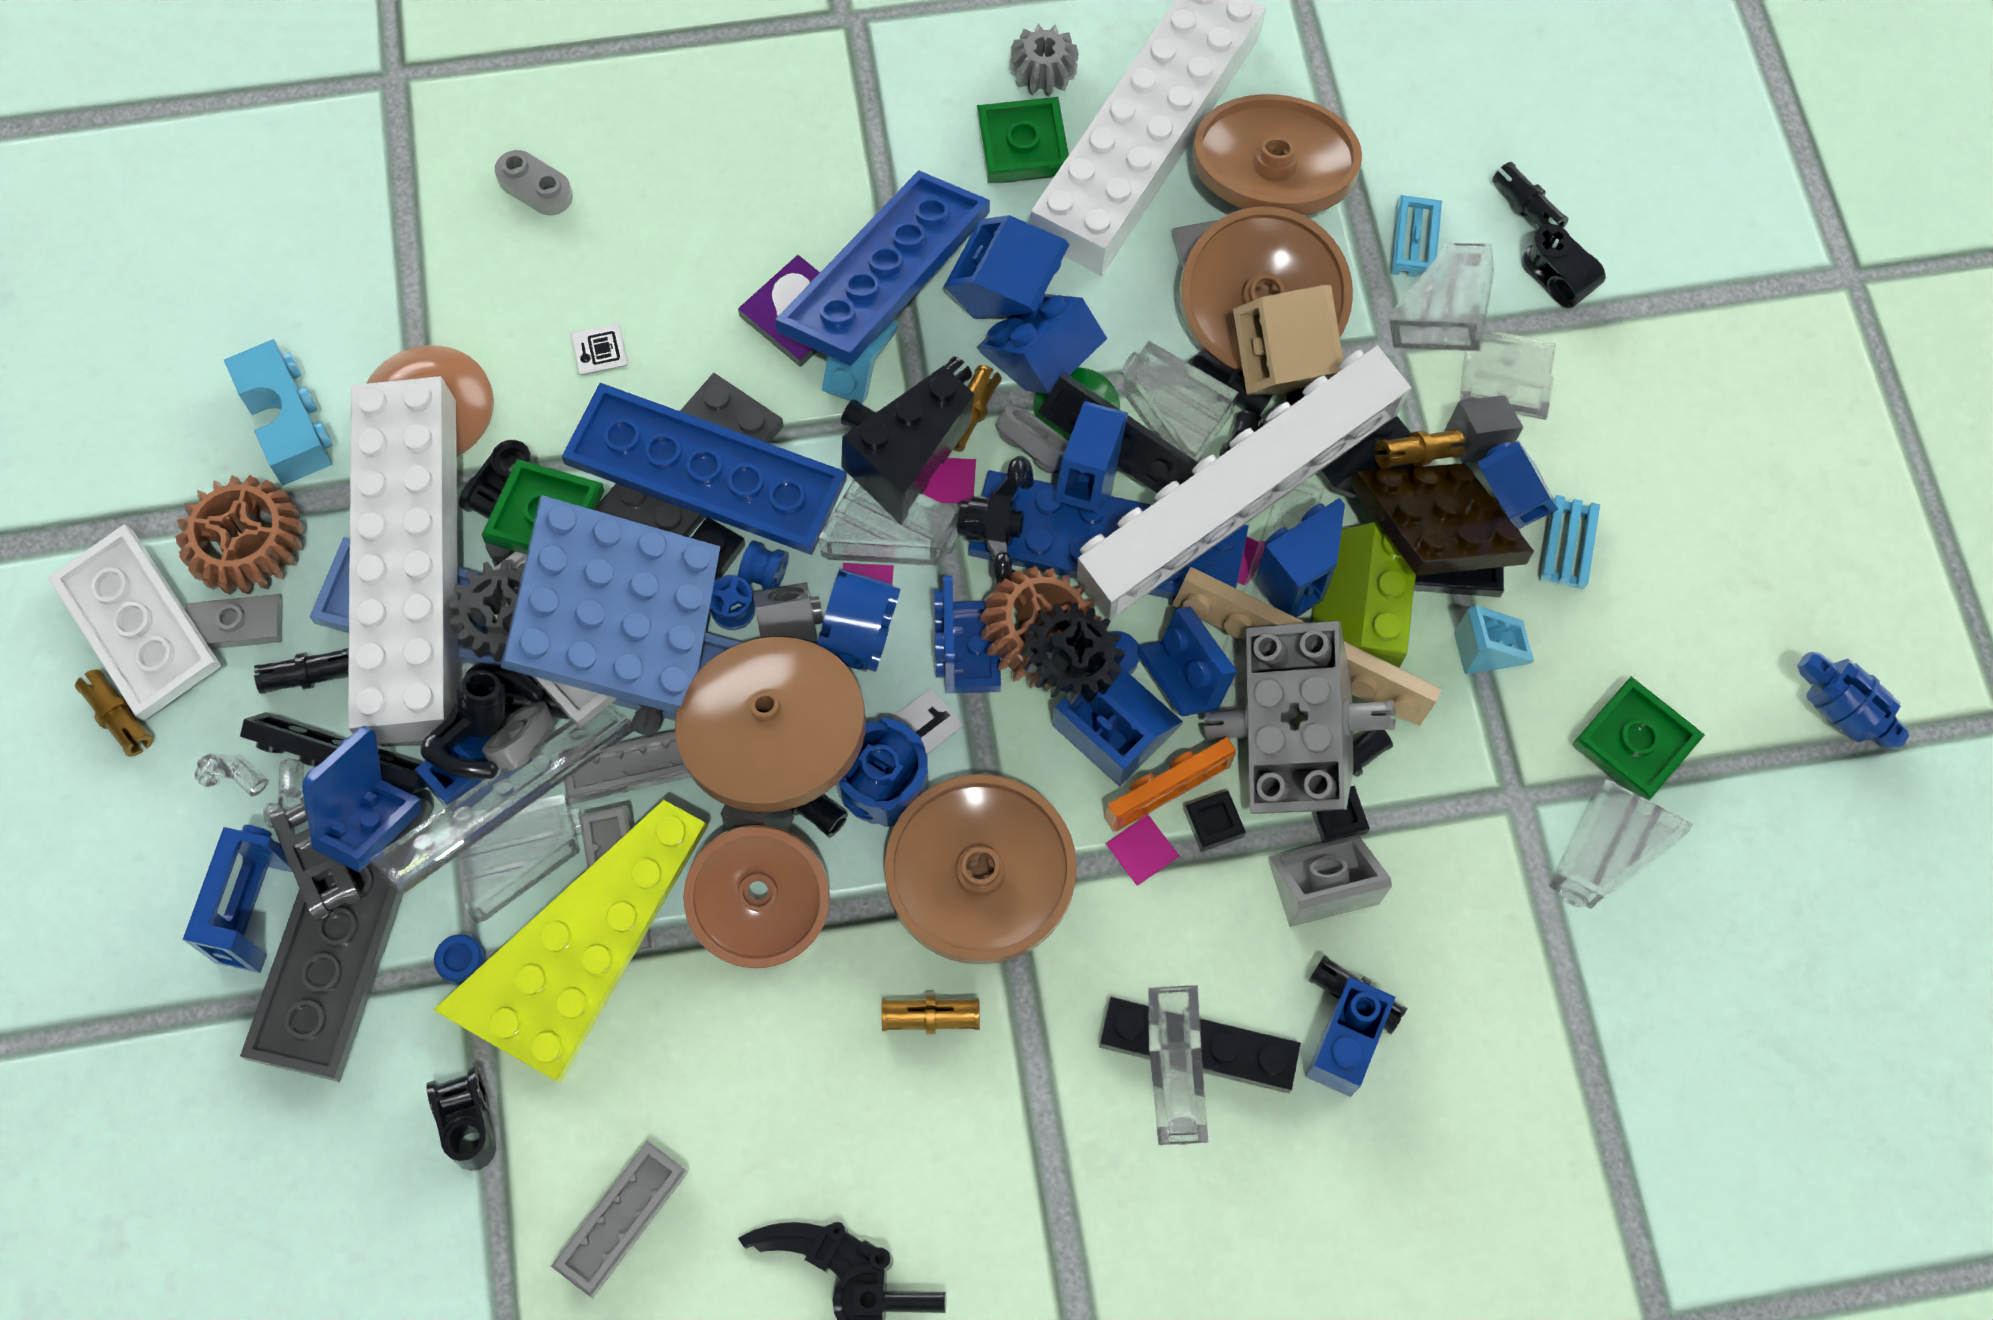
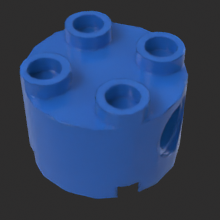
M839 568L817 645L836 655L847 667L867 672V670L876 672L901 589L893 587L891 583Z
M878 718V721L866 724V733L860 753L848 773L836 784L837 793L843 805L856 818L871 824L892 827L907 806L928 789V756L921 737L908 725L891 718Z

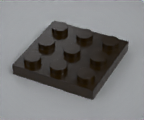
M1465 463L1356 471L1351 482L1353 490L1416 576L1526 565L1534 552L1521 535L1519 529L1513 525L1498 506L1496 500L1487 492L1474 475V472Z

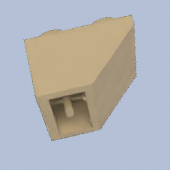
M1321 285L1264 296L1233 309L1247 395L1287 394L1307 387L1323 375L1329 379L1341 371L1339 365L1344 360L1331 285Z

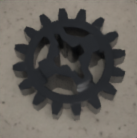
M1072 603L1067 612H1064L1059 604H1055L1049 614L1043 611L1038 614L1034 623L1030 624L1023 637L1027 641L1021 649V655L1030 658L1024 668L1025 672H1037L1039 677L1034 685L1037 688L1045 684L1051 686L1050 697L1053 699L1060 692H1064L1067 694L1068 702L1074 704L1080 694H1082L1087 702H1091L1098 692L1103 695L1107 693L1123 669L1119 663L1124 658L1125 651L1115 648L1121 639L1120 633L1109 634L1106 629L1111 621L1108 618L1100 622L1094 619L1095 609L1092 607L1086 614L1079 613L1077 603ZM1053 632L1050 638L1046 637L1047 635ZM1095 668H1100L1099 671H1097L1093 675L1085 677V672L1092 673Z

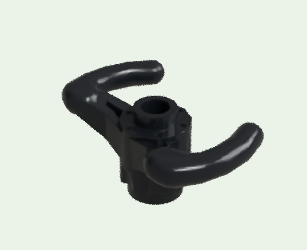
M1017 456L1010 461L1007 478L991 498L972 496L971 500L963 499L959 507L957 519L958 535L966 536L967 541L983 542L986 544L994 560L993 575L996 584L1002 583L1005 578L1012 581V573L1016 572V570L1012 569V557L1008 553L1007 546L1011 545L1014 537H1021L1024 512L1017 510L1016 501H1013V498L1019 487L1029 489L1034 484L1031 463L1024 456Z
M475 664L466 672L461 686L456 689V702L449 716L423 739L420 749L422 757L437 769L453 776L468 779L494 778L498 773L496 763L492 761L460 759L449 755L447 751L469 736L485 738L495 735L503 728L505 721V686L500 683L519 691L531 703H538L543 699V690L531 678L522 673L503 669L501 665Z

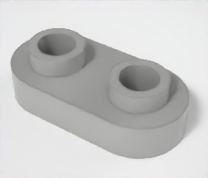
M522 150L506 152L497 160L495 174L500 187L508 194L544 215L560 214L570 206L573 198L572 190L566 176ZM515 167H520V168L517 169V170H511V169H513V168H515ZM547 186H555L551 190H543Z
M1013 405L1006 406L997 421V426L1001 430V437L1007 443L1015 447H1022L1034 456L1035 463L1043 470L1050 473L1060 471L1062 458L1069 441L1027 410Z
M543 701L532 703L512 713L504 721L503 728L495 735H492L483 746L482 752L486 759L496 763L498 769L504 768L507 772L516 770L526 764L530 759L529 753L551 733L550 728L554 724L555 719L547 704Z

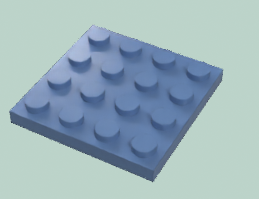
M542 495L536 510L501 668L676 714L678 707L682 705L693 677L698 672L720 546Z

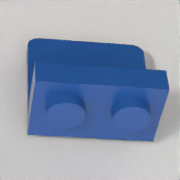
M943 576V590H934L936 678H945L946 694L1001 692V670H998L1000 657L998 655L987 656V649L992 642L980 639L981 632L986 627V625L980 622L981 614L986 609L984 606L985 601L953 602L952 576Z
M362 726L351 737L345 738L329 757L307 773L302 783L312 849L359 873L422 812L420 798L382 780L376 734L373 729Z

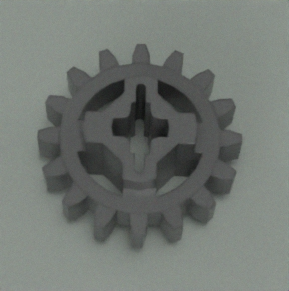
M503 559L499 570H493L489 562L483 563L484 573L478 576L469 570L466 575L470 584L467 587L456 584L454 587L460 600L448 603L451 613L455 615L449 620L450 625L455 633H459L457 637L463 647L466 648L472 645L475 655L479 658H482L488 650H490L495 662H500L503 657L517 598L515 587L519 588L524 563L519 565L515 571H512L508 560ZM472 621H476L479 626H486L488 633L484 634L473 626Z

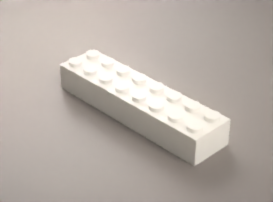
M1175 0L1031 210V225L1064 238L1070 244L1064 257L1103 276L1195 137L1201 120L1214 108L1259 40L1266 6L1254 0Z
M1376 345L1365 354L1361 349L1352 353L1339 365L1341 371L1329 380L1323 375L1309 384L1302 392L1305 397L1292 406L1288 402L1282 403L1266 417L1268 423L1256 432L1251 428L1244 430L1229 443L1231 449L1218 459L1214 454L1206 457L1192 469L1194 476L1181 485L1177 481L1171 482L1154 497L1157 500L1156 503L1144 511L1139 507L1133 509L1119 520L1117 525L1120 528L1106 538L1099 534L1083 545L1080 549L1082 555L1078 557L1077 580L1084 586L1091 599L1096 600L1095 604L1103 615L1110 621L1396 417L1412 387L1380 347Z
M441 376L351 385L348 729L353 734L362 726L373 729L376 734L377 745L420 741L449 716L456 702V689L459 688L458 633H455L450 625L449 620L455 615L451 613L448 607L450 601L458 600L454 590L455 585H458L456 400Z

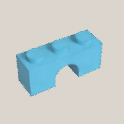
M272 339L224 359L238 395L251 415L267 409H281L273 422L254 431L270 468L282 486L333 465L326 448L333 446V443L322 421L314 424L310 413L317 411V407L307 387L298 388L295 378L302 376L291 352L282 354L275 340Z

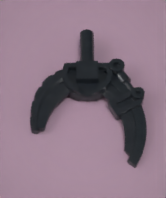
M800 1222L778 1223L755 1229L738 1238L745 1249L754 1246L760 1253L766 1251L795 1252L805 1255V1261L826 1273L829 1269L832 1270L840 1278L832 1299L834 1315L837 1320H885L886 1312L946 1313V1292L887 1291V1271L893 1266V1256L885 1248H878L867 1240L862 1242L849 1234L847 1227L841 1222H833L824 1227Z

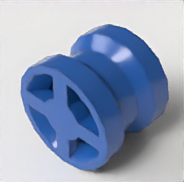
M752 540L742 557L738 576L745 579L749 585L753 583L761 585L763 590L780 587L787 569L789 554L780 549L773 552L766 550L763 543Z
M726 575L714 581L710 611L714 622L719 627L725 630L736 631L745 628L755 616V604L751 586L745 579L739 576ZM737 604L741 605V607L738 606L737 608L732 609V611H730L731 607Z

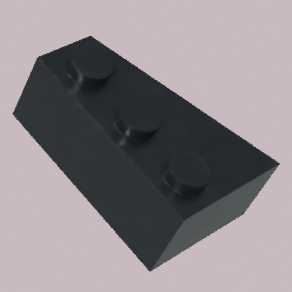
M943 365L843 435L841 467L902 525L919 494L924 493L936 469L941 463L944 464L970 426L974 393Z

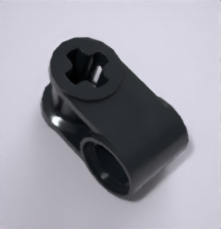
M1545 224L1539 227L1533 236L1532 245L1528 246L1522 255L1521 262L1524 270L1535 278L1558 304L1565 308L1576 306L1603 284L1606 279L1605 270L1598 259L1584 250L1559 225ZM1556 239H1558L1559 242L1555 248L1552 247ZM1537 255L1540 256L1538 262L1534 264Z
M506 440L499 443L477 474L466 483L459 498V507L466 512L475 511L489 519L511 473L507 472L508 468L517 459L536 464L528 447L518 440Z
M478 1068L468 1069L467 1075L440 1084L435 1080L427 1082L428 1101L437 1124L441 1147L444 1153L462 1169L473 1171L487 1166L496 1153V1140L488 1111L487 1092ZM469 1133H479L478 1146L468 1154H459V1144L463 1137Z

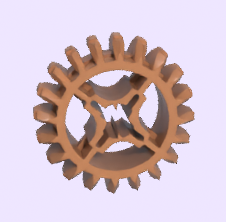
M231 475L228 485L224 487L220 482L213 480L214 491L209 494L197 490V497L200 501L196 505L185 504V511L190 517L177 519L178 527L182 532L175 536L176 544L181 549L178 552L180 554L179 557L189 567L188 571L195 579L202 580L206 587L212 590L219 586L224 593L231 595L235 588L238 587L242 593L249 595L254 583H258L261 588L267 589L268 581L266 579L274 575L276 578L283 579V572L280 569L283 564L295 566V558L290 552L303 550L302 542L298 536L304 534V527L300 520H298L300 519L299 510L295 504L291 503V499L285 491L277 490L275 485L268 480L260 484L258 479L251 475L248 476L243 484L238 477ZM259 510L272 515V528H266L257 518ZM209 541L217 542L220 546V550L223 552L221 560L209 556Z
M1036 566L1029 568L1025 574L1018 570L1012 573V581L1005 578L1002 583L999 582L995 586L994 593L992 592L986 598L984 605L986 609L981 614L980 622L986 625V627L981 632L980 639L992 642L987 649V656L998 655L1001 658L998 670H1004L1007 667L1011 668L1014 671L1013 682L1019 681L1023 676H1026L1029 688L1036 687L1034 684L1039 675L1037 672H1025L1024 668L1030 658L1021 655V649L1027 641L1023 638L1030 624L1034 623L1041 611L1049 614L1055 604H1059L1064 612H1067L1072 603H1077L1079 613L1086 614L1091 607L1094 608L1096 600L1085 601L1081 596L1084 592V586L1074 589L1069 585L1070 574L1058 580L1053 568L1045 570L1042 575ZM1013 605L1018 611L1016 618L1020 626L1017 631L1012 618ZM1095 615L1094 619L1100 622L1102 617ZM1053 632L1047 635L1046 637L1050 638ZM1048 684L1044 685L1047 690L1052 688Z

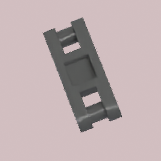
M302 797L300 798V804L287 810L284 807H280L268 815L306 905L315 921H319L330 916L331 909L344 903L351 906L363 900L347 866L312 849L309 829L295 834L294 827L308 821L304 798ZM333 875L337 885L321 893L317 882Z

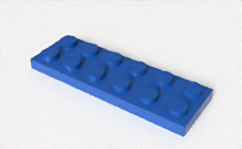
M918 170L775 319L776 332L851 366L974 231L979 220L987 217L990 213V200Z
M599 383L562 455L563 462L567 466L810 555L813 554L847 481V474L844 470L603 383Z
M988 470L982 497L991 498L1005 481L1007 474ZM1034 480L1033 486L1029 489L1019 487L1013 498V501H1016L1017 510L1024 512V524L1021 537H1014L1011 545L1007 546L1008 553L1012 557V565L1028 569L1036 566L1042 572L1053 568L1056 575L1066 576L1070 574V578L1077 579L1078 557L1082 555L1080 552L1082 546L1099 534H1102L1105 538L1120 528L1117 523L1127 513L1137 507L1144 511L1151 504L1110 496L1098 512H1093L1054 501L1057 484ZM1249 525L1239 528L1148 593V595L1175 600L1190 567L1236 588ZM970 541L968 556L994 561L985 543Z

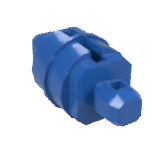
M1818 652L1807 653L1801 658L1797 668L1800 675L1812 685L1806 697L1827 718V721L1833 727L1837 726L1849 738H1853L1857 742L1874 739L1889 749L1901 748L1909 738L1908 730L1895 716L1901 707L1900 702L1880 684V680L1877 677L1868 674L1849 658L1832 663L1831 660Z

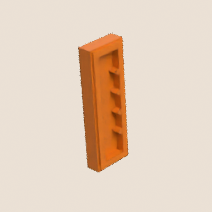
M1226 737L1196 755L1192 751L1183 753L1169 764V770L1157 777L1153 773L1142 776L1130 785V792L1107 804L1106 822L1113 832H1117L1229 769L1235 756V747L1229 738Z

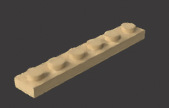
M1190 567L1172 604L1177 608L1191 606L1199 619L1246 641V628L1305 623L1193 567ZM1344 642L1351 677V693L1357 698L1369 702L1393 700L1398 718L1408 720L1420 726L1437 702L1441 688Z

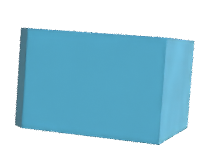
M1474 605L1467 609L1454 632L1465 674L1523 666L1534 662L1524 622L1521 619Z

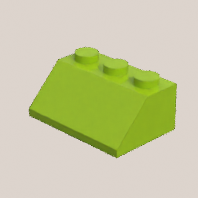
M1378 522L1342 529L1337 565L1324 600L1313 607L1311 623L1339 621L1344 642L1400 668L1408 652L1416 574Z

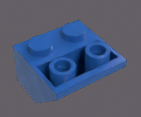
M1010 215L980 219L944 287L974 319L1035 313L1036 309L1043 302L1044 294L1053 276L1060 269L1061 261L1070 244L1064 238Z
M1044 294L1043 302L1036 309L1035 313L1010 315L1006 320L996 323L988 330V337L977 348L984 357L1025 391L1049 394L1064 372L1070 375L1108 338L1082 297Z
M1340 498L1326 507L1323 503L1314 506L1305 513L1301 523L1290 530L1286 527L1280 528L1269 536L1264 543L1265 549L1259 561L1260 566L1255 584L1273 607L1295 618L1324 600L1338 560L1345 504Z
M1123 668L1107 693L1103 695L1098 692L1091 702H1087L1082 694H1080L1074 704L1068 702L1066 695L1054 707L1052 726L1120 787L1182 725L1183 721ZM1095 671V672H1093V673H1090V674H1088L1087 676L1093 675V674L1096 673L1097 671Z

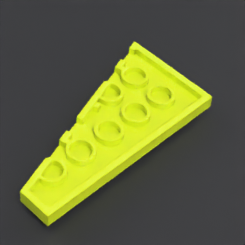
M663 800L433 1010L549 1078L562 1082L706 831L708 824Z

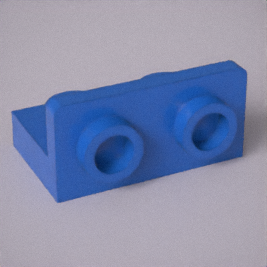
M1191 606L1175 609L1162 640L1142 644L1137 652L1180 716L1218 710L1237 673L1235 667Z

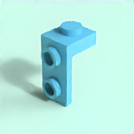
M892 320L851 366L828 356L822 391L850 401L854 399L863 404L868 397L875 359L897 332L898 322Z

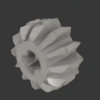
M1038 23L1035 32L1023 29L1020 39L1013 41L1009 67L1011 74L1016 75L1019 87L1030 85L1032 95L1038 89H1045L1050 97L1054 87L1065 91L1068 81L1074 79L1077 74L1078 64L1076 62L1078 61L1079 52L1077 45L1072 44L1070 32L1058 34L1056 24L1050 30H1043Z

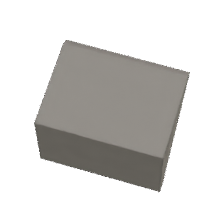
M1358 834L1269 856L1270 867L1289 927L1379 905L1392 887L1391 877Z

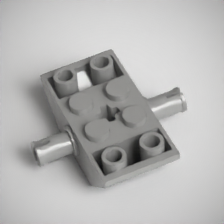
M1339 621L1246 628L1248 706H1246L1245 710L1206 712L1204 722H1210V726H1204L1207 740L1214 741L1215 739H1224L1226 737L1229 739L1247 738L1249 744L1251 814L1346 810L1354 770L1352 737L1354 731L1395 730L1396 720L1392 719V716H1396L1394 701L1352 704L1351 677L1341 623ZM1304 713L1308 717V721L1300 722L1299 730L1292 726L1293 721L1298 715Z

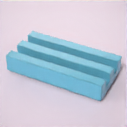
M1400 195L1397 205L1391 274L1399 275L1400 271H1407V276L1416 277L1417 273L1425 274L1424 279L1433 280L1436 272L1442 200ZM1408 207H1414L1408 260L1403 259ZM1423 209L1430 210L1426 262L1419 261Z
M1556 495L1554 501L1558 510L1550 514L1540 580L1585 589L1589 582L1600 504L1591 503L1590 506L1582 505V500L1574 499L1572 502H1567L1564 496ZM1566 513L1570 514L1561 573L1554 572V564L1562 514ZM1580 517H1584L1585 525L1577 576H1572Z

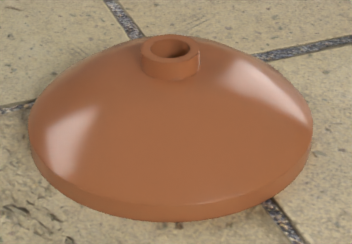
M424 345L406 349L384 361L372 373L366 384L438 376L443 378L456 400V457L468 451L483 436L492 417L494 398L490 382L483 369L475 360L465 353L450 347Z
M747 825L728 830L704 846L694 859L687 874L683 899L688 924L698 941L710 953L736 966L767 968L794 959L815 941L827 918L830 892L828 878L820 859L803 840L777 827ZM760 881L767 886L768 890L762 895H756L750 890V885L753 882Z

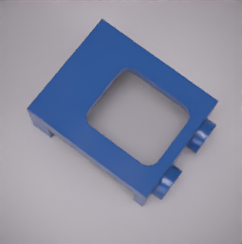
M243 825L242 830L223 827L182 939L214 963L261 973L267 954L245 938L244 934L268 867L292 872L281 844L271 838L272 833L261 827ZM240 853L243 858L242 866L226 911L222 917L217 911L237 855Z

